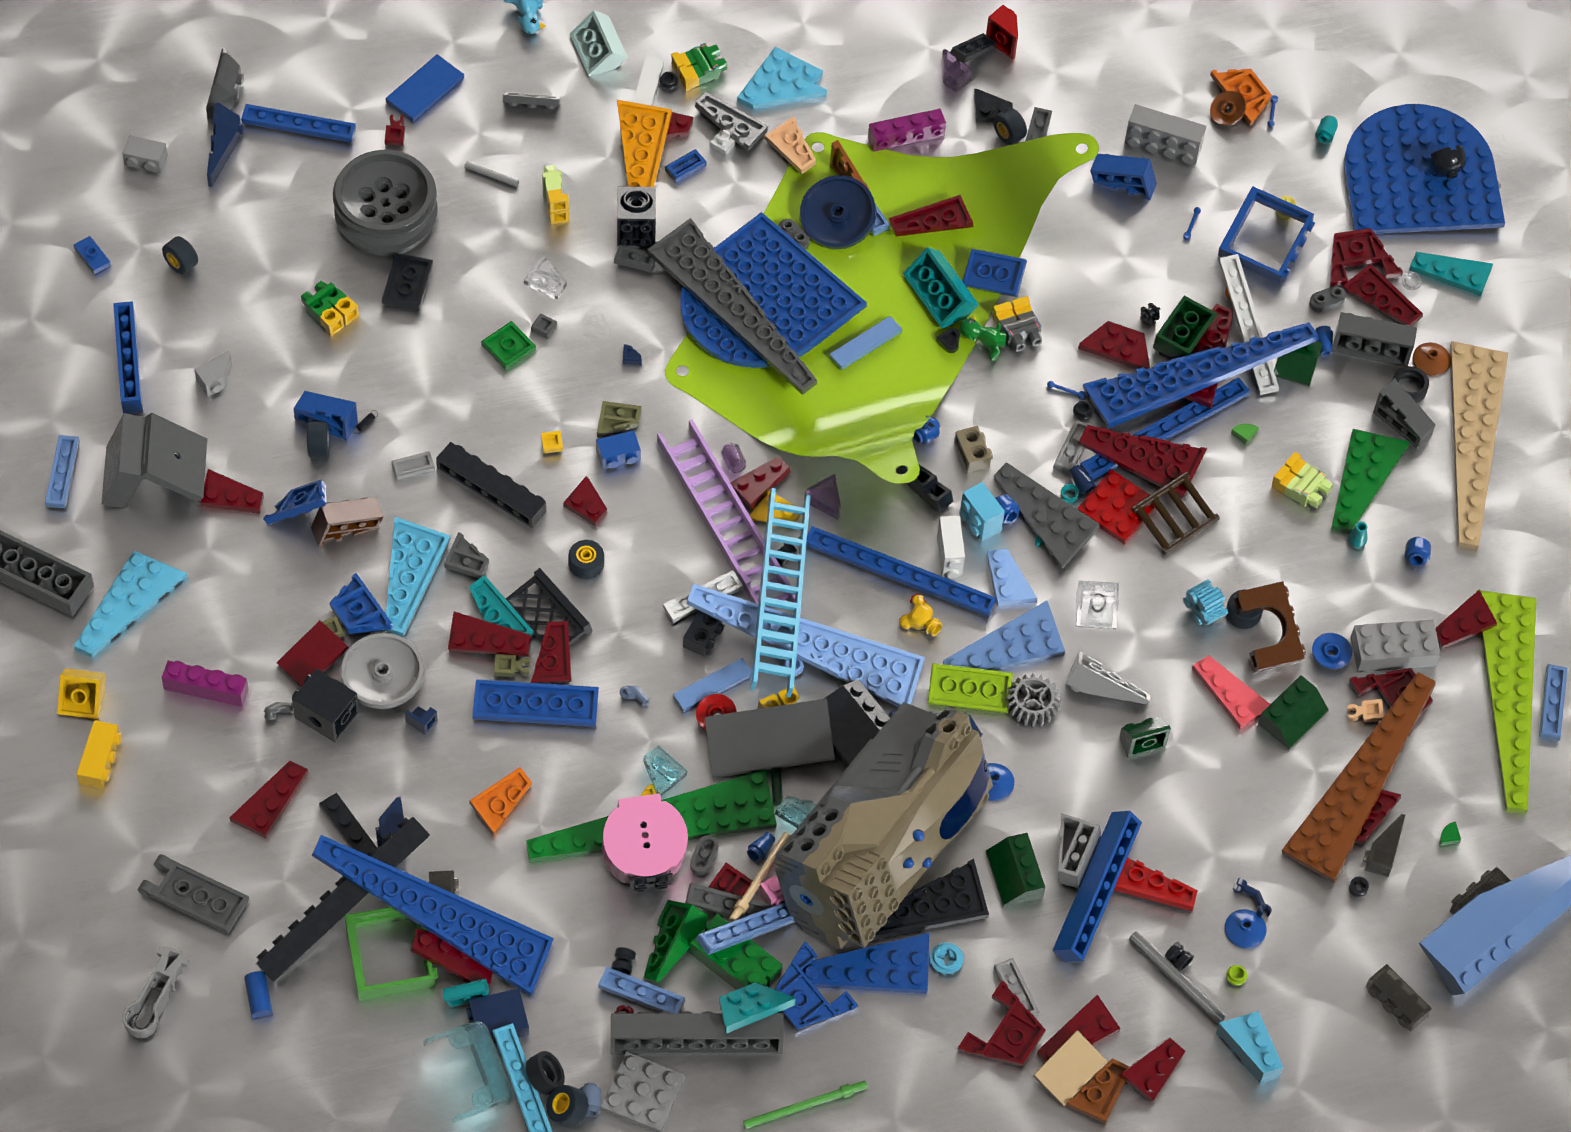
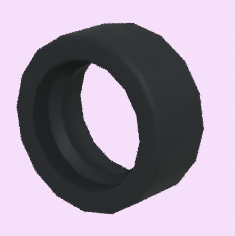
M1405 366L1395 372L1393 379L1395 378L1398 383L1401 379L1411 378L1420 384V391H1406L1416 403L1425 398L1429 388V378L1424 371L1414 366Z
M541 1051L527 1060L526 1073L528 1079L539 1093L544 1095L550 1094L557 1086L564 1084V1070L552 1053Z

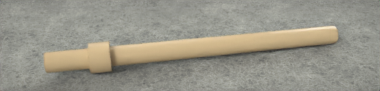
M788 832L782 834L742 899H739L735 904L734 911L728 919L729 922L736 921L740 918L741 914H745L749 907L748 903L773 866L777 852L790 838L791 835Z

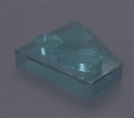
M787 796L777 807L775 815L798 828L816 804H813L811 800H799L798 798Z

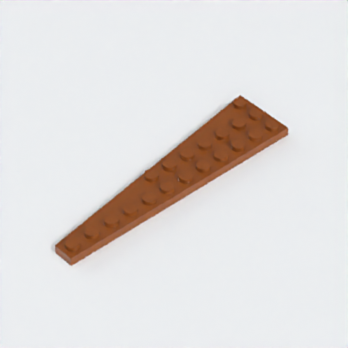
M1420 672L1415 675L1282 849L1283 855L1335 883L1349 852H1351L1354 846L1353 844L1357 836L1362 831L1365 820L1368 819L1371 809L1386 784L1407 738L1410 737L1413 731L1412 728L1415 722L1419 719L1422 709L1425 707L1436 685L1435 680Z

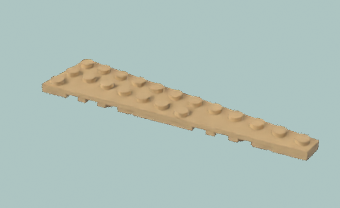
M1451 341L1450 356L1453 388L1452 409L1454 417L1453 435L1454 461L1456 465L1458 546L1478 550L1508 352Z

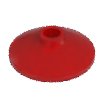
M723 694L706 696L697 706V722L702 729L707 731L705 717L714 716L716 713L737 712L736 706L729 697Z

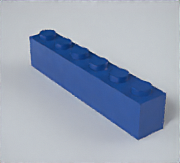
M133 301L113 303L122 410L126 414L143 412L134 304Z

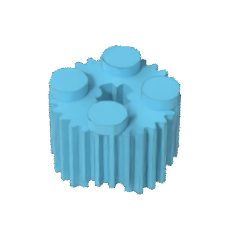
M1209 579L1187 590L1186 597L1183 598L1185 606L1192 610L1194 614L1193 619L1198 626L1202 624L1207 626L1228 613L1227 608L1225 609L1223 605L1225 596L1220 588H1214L1212 584L1210 585L1211 581Z

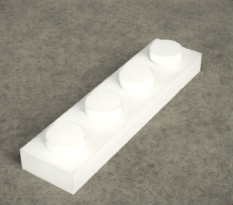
M734 571L702 585L703 587L728 595H733L743 590V584ZM690 591L663 604V609L672 623L699 611L687 605Z

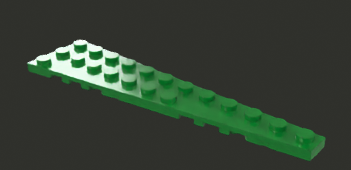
M766 770L757 771L661 800V802L666 801L680 813L686 824L688 840L699 839L706 835L714 837L776 828L777 826ZM609 816L526 840L529 862L602 852L603 831Z

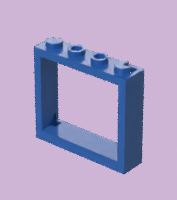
M1252 186L1219 247L1218 256L1227 257L1238 254L1242 267L1280 284L1283 278H1287L1291 269L1289 268L1291 262L1295 263L1299 255L1297 252L1299 247L1303 248L1307 237H1305L1307 232H1311L1315 225V222H1313L1314 213ZM1255 202L1304 223L1279 271L1230 249Z

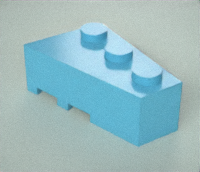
M1259 1011L1219 1023L1216 1034L1219 1038L1222 1037L1230 1046L1229 1049L1237 1054L1243 1061L1242 1064L1259 1083L1280 1077L1283 1065Z

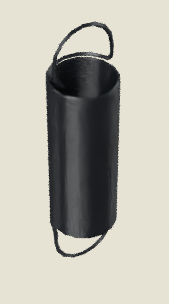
M369 413L355 427L361 432L375 419V416Z

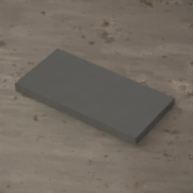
M827 698L705 717L713 778L835 760Z

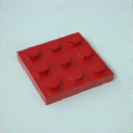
M1111 469L1077 509L1099 523L1100 529L1125 545L1143 524L1137 513L1134 514L1131 508L1150 494ZM1151 503L1144 510L1149 516L1155 510V507Z

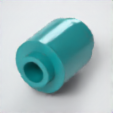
M1330 115L1321 119L1315 132V137L1319 142H1332L1338 128L1337 119Z

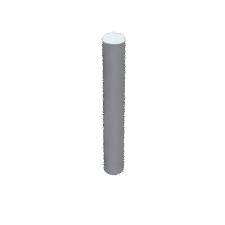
M469 161L465 163L464 168L514 187H517L519 184V180Z

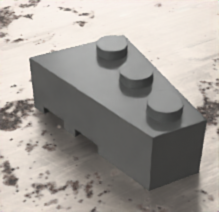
M1395 378L1379 392L1373 413L1413 446L1418 448L1433 434L1436 424Z

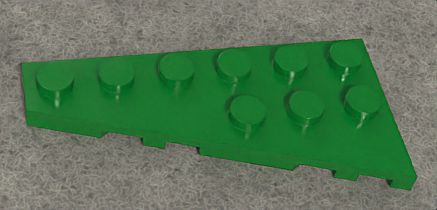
M1352 429L1331 530L1349 534L1354 529L1362 514L1370 505L1372 499L1378 493L1404 451L1408 448L1409 441Z

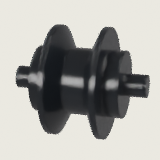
M1148 303V308L1141 307L1140 319L1148 324L1153 323V318L1159 320L1160 307L1153 303Z

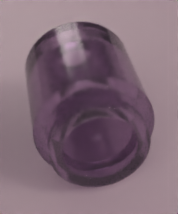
M733 443L726 444L721 451V455L728 470H731L732 473L743 471L746 468V460L739 445Z

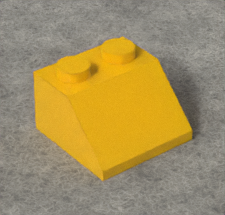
M65 668L60 674L57 714L98 719L105 694L106 673Z

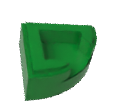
M1456 821L1449 823L1441 833L1440 846L1460 843L1461 837Z

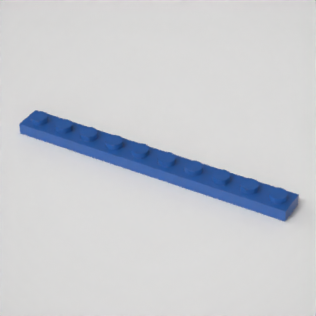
M1238 377L1216 389L1212 409L1192 402L1133 435L1168 440L1249 396L1250 390ZM1098 454L1080 463V467L1093 479L1119 466Z
M814 526L811 527L807 535L806 547L988 618L996 603L997 598Z

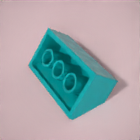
M927 247L902 273L941 328L966 319L979 306L941 251Z

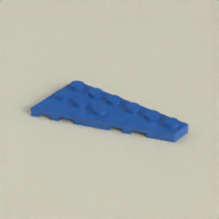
M929 933L813 960L802 971L815 987L927 994Z

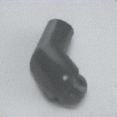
M275 702L265 707V719L274 720L276 717L275 713L278 712L292 713L293 703Z

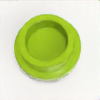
M1233 965L1228 968L1226 979L1230 984L1239 986L1245 983L1247 972L1242 966Z

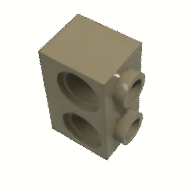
M978 425L956 431L954 443L967 474L990 468L993 454L991 449L987 448L985 435L983 432H980Z

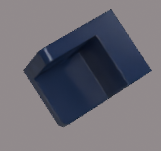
M418 706L412 713L408 710L405 713V722L424 735L438 721L437 711L432 707L425 711Z

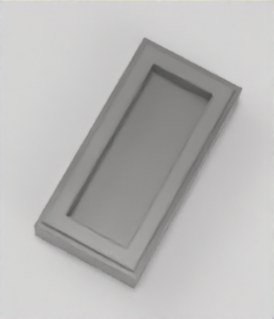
M430 451L391 461L397 480L435 471Z

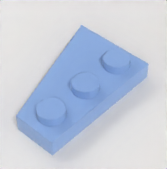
M1008 549L988 550L987 559L995 597L997 598V606L1037 602V596Z

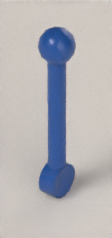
M1276 95L1271 96L1270 120L1267 122L1269 127H1273L1275 124L1273 119L1275 105L1278 102Z
M1199 207L1194 208V215L1189 228L1183 235L1185 240L1191 238V230L1197 215L1201 213Z
M1051 380L1047 383L1049 388L1054 387L1077 395L1079 399H1085L1086 397L1084 391L1077 392L1057 385Z

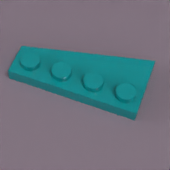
M1416 252L1409 270L1481 296L1494 263Z
M485 575L469 586L484 621L527 633L530 636L534 634L529 625Z

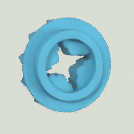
M940 943L932 949L930 954L931 965L935 968L936 972L939 971L943 975L950 973L953 975L956 971L960 970L964 961L961 949L952 943ZM948 952L949 959L952 961L945 965L944 960L941 958H944Z

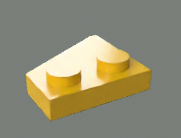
M771 491L767 493V496L761 500L749 515L753 522H766L768 498ZM775 494L774 502L794 506ZM776 509L773 512V518L796 522L801 514Z

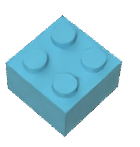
M981 482L964 491L959 514L961 519L970 526L972 534L975 537L977 536L982 542L1001 532L1005 511L986 485Z

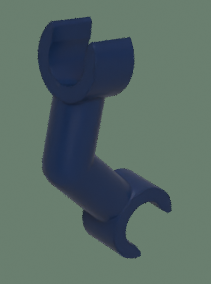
M1238 878L1233 890L1236 893H1246L1253 896L1258 907L1256 910L1257 916L1260 918L1263 911H1265L1267 917H1269L1272 909L1268 904H1265L1261 892L1247 885L1246 880Z

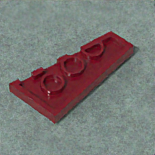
M961 195L889 218V223L896 237L974 227Z
M1097 994L1037 1051V1055L1044 1064L1077 1030L1092 1046H1095L1120 1032L1121 1028Z

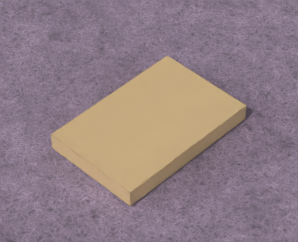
M1077 1030L1037 1070L1033 1077L1063 1107L1107 1063V1060Z

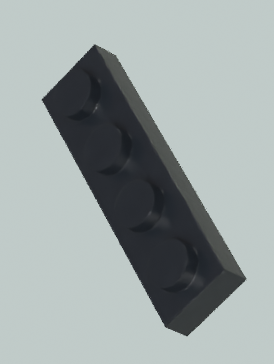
M337 793L319 803V807L350 848L367 854L376 846Z

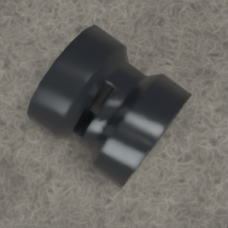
M1178 941L1168 949L1165 957L1169 961H1173L1175 967L1182 971L1191 963L1194 955L1189 951H1185L1184 946Z
M619 947L615 951L614 957L616 959L612 962L611 968L631 975L633 969L632 962L635 961L636 953L629 948Z

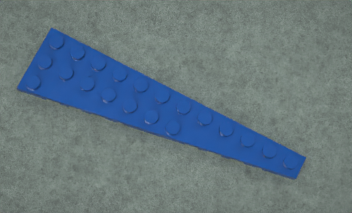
M1310 322L1283 329L1282 331L1268 333L1266 337L1249 338L1248 342L1240 344L1238 342L1231 343V346L1220 349V347L1172 359L1168 362H1161L1155 364L1152 368H1139L1134 373L1125 374L1124 372L1112 379L1102 378L1084 383L1083 389L1107 427L1112 428L1319 340V337Z
M323 835L319 837L312 853L314 858L516 988H519L527 995H532L554 938Z

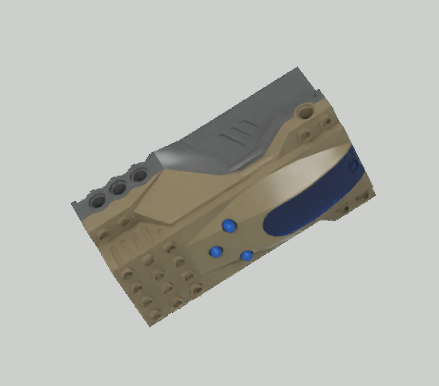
M903 702L874 739H870L777 852L773 866L776 869L775 872L788 912L808 935L839 949H842L847 942L865 948L874 939L876 932L879 931L881 926L886 924L888 917H890L893 911L898 909L901 901L924 872L931 867L932 862L943 848L957 836L964 826L976 816L981 806L988 801V791L993 785L979 731L972 729L967 714L947 707L939 715Z

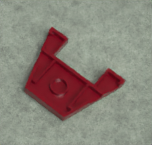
M1371 228L1334 233L1330 287L1344 285L1348 282L1345 267L1370 263H1380L1386 279L1402 277V269L1397 267L1394 263V258L1388 255L1384 245Z
M1412 668L1388 671L1386 674L1380 675L1368 674L1366 677H1351L1349 683L1358 696L1377 688L1391 708L1416 674ZM1431 696L1422 709V713L1432 704L1433 699Z
M1001 981L993 993L992 999L1007 1007L1009 1011L988 1043L967 1032L958 1046V1050L1023 1067L1045 1034L1046 1029L1024 1007L1020 999L1008 988V985Z

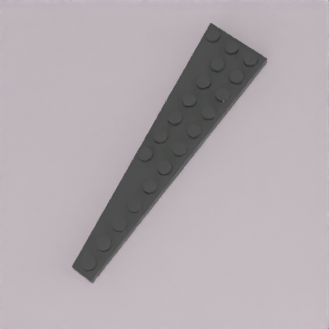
M691 218L647 249L648 255L802 395L817 384V379L799 359L797 353L789 347L786 339L778 333L775 325L767 319L765 312L740 280L735 277L732 270L725 265L722 257L718 256L714 251L711 243L707 242L703 233Z

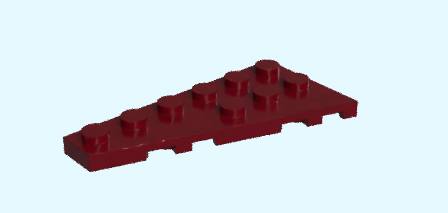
M1219 304L1213 307L1212 311L1218 314L1190 355L1220 347V349L1226 348L1233 319L1232 309ZM1218 383L1183 398L1212 409Z
M1090 425L1086 426L1077 443L1159 487H1163L1185 472L1190 475L1189 480L1192 481L1207 450L1205 447L1196 448L1191 447L1189 444L1183 443L1181 445L1171 443L1168 440L1142 435L1139 437L1130 435L1127 432L1118 433L1110 429ZM1180 484L1174 488L1179 497L1183 498L1187 491L1184 485Z

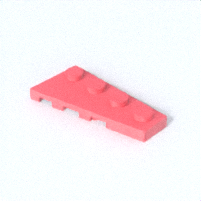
M1207 656L1193 664V671L1239 729L1260 718L1261 713L1270 705L1269 702L1211 656Z

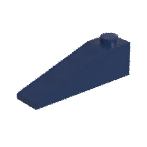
M216 102L212 125H214L213 135H211L210 140L211 152L209 153L207 168L209 187H212L237 146L240 135H243L244 124L240 122V115Z

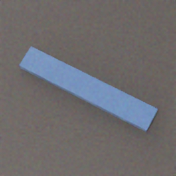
M784 902L701 933L697 936L696 940L706 954L710 955L795 921L793 916L789 914Z

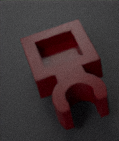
M390 115V125H386L385 145L404 146V116L401 115L400 120L395 121L393 115Z

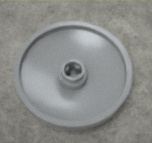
M377 633L358 640L349 648L342 661L341 674L343 684L357 693L358 703L370 708L388 709L404 704L417 693L423 681L424 666L421 654L410 641L395 634Z

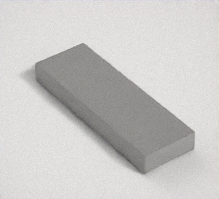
M1075 420L1053 465L1054 469L1071 475L1069 470L1076 466L1085 448L1077 443L1084 429L1089 424Z
M1014 958L995 964L994 970L1000 982L1004 981L1012 993L1020 999L1024 1007L1034 1017L1038 1016L1040 1011Z

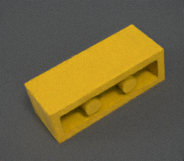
M94 720L76 774L79 784L103 789L105 781H109L111 773L109 768L111 763L114 764L116 760L115 750L122 741V733H120L118 725Z

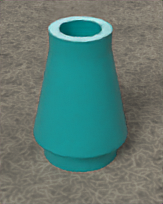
M1358 522L1348 535V540L1353 547H1362L1368 541V526L1365 522Z

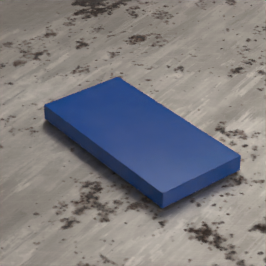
M436 54L385 98L386 103L414 122L462 81L464 73Z

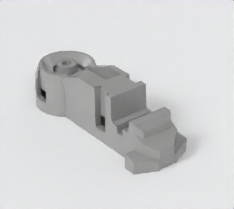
M172 947L159 948L157 955L160 959L137 1001L129 1004L123 1012L125 1029L133 1037L147 1038L155 1032L159 1024V1016L170 1000L169 993L171 991L174 992L176 989V977L182 974L183 967H187L189 964V959L182 951Z

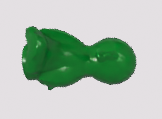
M974 315L962 321L960 325L962 335L974 342L976 339H979L982 345L990 351L991 362L998 359L999 347L1004 348L1006 342V332H1000L1001 323H998L996 328L984 327L976 321Z

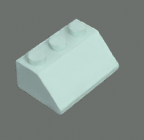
M593 11L569 33L588 76L615 70L628 58L608 15Z

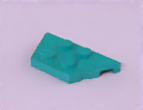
M752 983L720 996L719 1005L722 1011V1021H724V1031L727 1034L795 1006L796 998L758 983Z

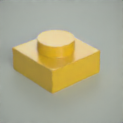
M561 431L541 433L543 454L563 451Z

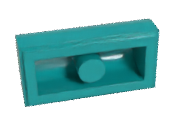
M486 979L443 988V999L449 1007L469 1004L470 999L490 995Z

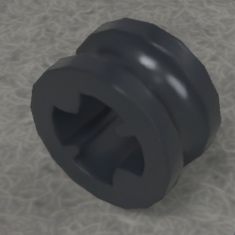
M1361 876L1354 877L1349 885L1350 894L1357 898L1365 896L1369 888L1368 881ZM1356 884H1360L1362 889L1357 890Z

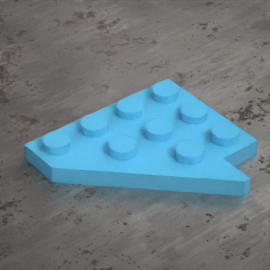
M775 47L737 96V102L751 109H758L824 97L827 95V89L816 84L822 77L823 70Z

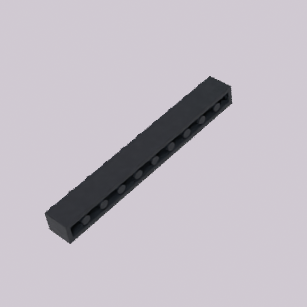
M405 817L397 825L400 829L394 834L390 831L382 839L384 843L379 848L374 846L366 855L396 868L430 834L414 817L410 819ZM342 876L335 883L337 887L332 892L327 890L319 898L321 902L316 907L312 904L304 912L306 916L300 922L296 919L288 927L290 931L285 936L280 934L272 942L274 946L269 951L265 948L256 957L258 961L255 964L274 982L369 892Z

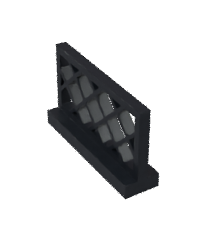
M541 568L534 572V576L505 598L533 630L534 637L541 644L544 634L537 633V626L554 622L552 621L553 613H562L564 615L563 621L569 620L568 627H575L578 630L574 635L569 636V645L583 634L587 636L592 632L588 620ZM535 583L539 587L538 594H528V588ZM515 598H524L522 607L513 606L511 601ZM527 598L538 599L537 607H526ZM541 599H550L551 608H540ZM525 611L536 612L535 621L526 620L524 618ZM539 612H550L549 621H538Z

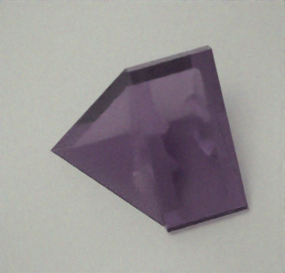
M833 474L805 491L804 501L806 495H811L810 506L839 520L841 503L836 476Z

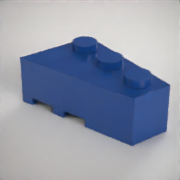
M1097 154L1090 169L1094 183L1115 190L1119 187L1128 190V194L1134 195L1135 192L1144 195L1147 200H1151L1157 185L1151 161L1146 158Z

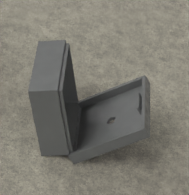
M123 413L106 446L101 504L124 509L125 506L129 505L143 478L196 502L203 499L208 438L154 413H150L146 417ZM174 453L178 454L179 459L175 457Z

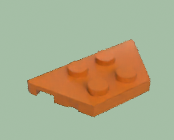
M1228 69L1227 72L1217 73V70H1212L1210 73L1212 79L1223 92L1235 91L1244 97L1246 111L1243 118L1251 126L1270 101L1272 94L1252 69Z

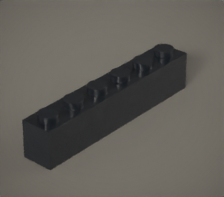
M450 442L436 457L437 469L530 528H533L546 513V501L541 496L534 495L524 485H519L508 475L498 472L494 466L487 465L478 456L466 452L462 446Z

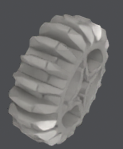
M1034 673L1031 675V678H1028L1026 674L1023 676V679L1018 677L1015 683L1012 682V687L1008 689L1011 695H1008L1006 700L1010 701L1007 704V708L1011 711V717L1017 716V722L1023 720L1025 726L1028 722L1032 723L1033 727L1037 722L1041 726L1044 724V721L1049 723L1051 717L1055 718L1060 709L1061 698L1059 690L1055 689V683L1049 684V678L1043 680L1042 674L1039 678H1035ZM1020 693L1023 695V702L1019 703L1017 698ZM1046 697L1049 701V705L1047 707L1043 705L1044 698Z

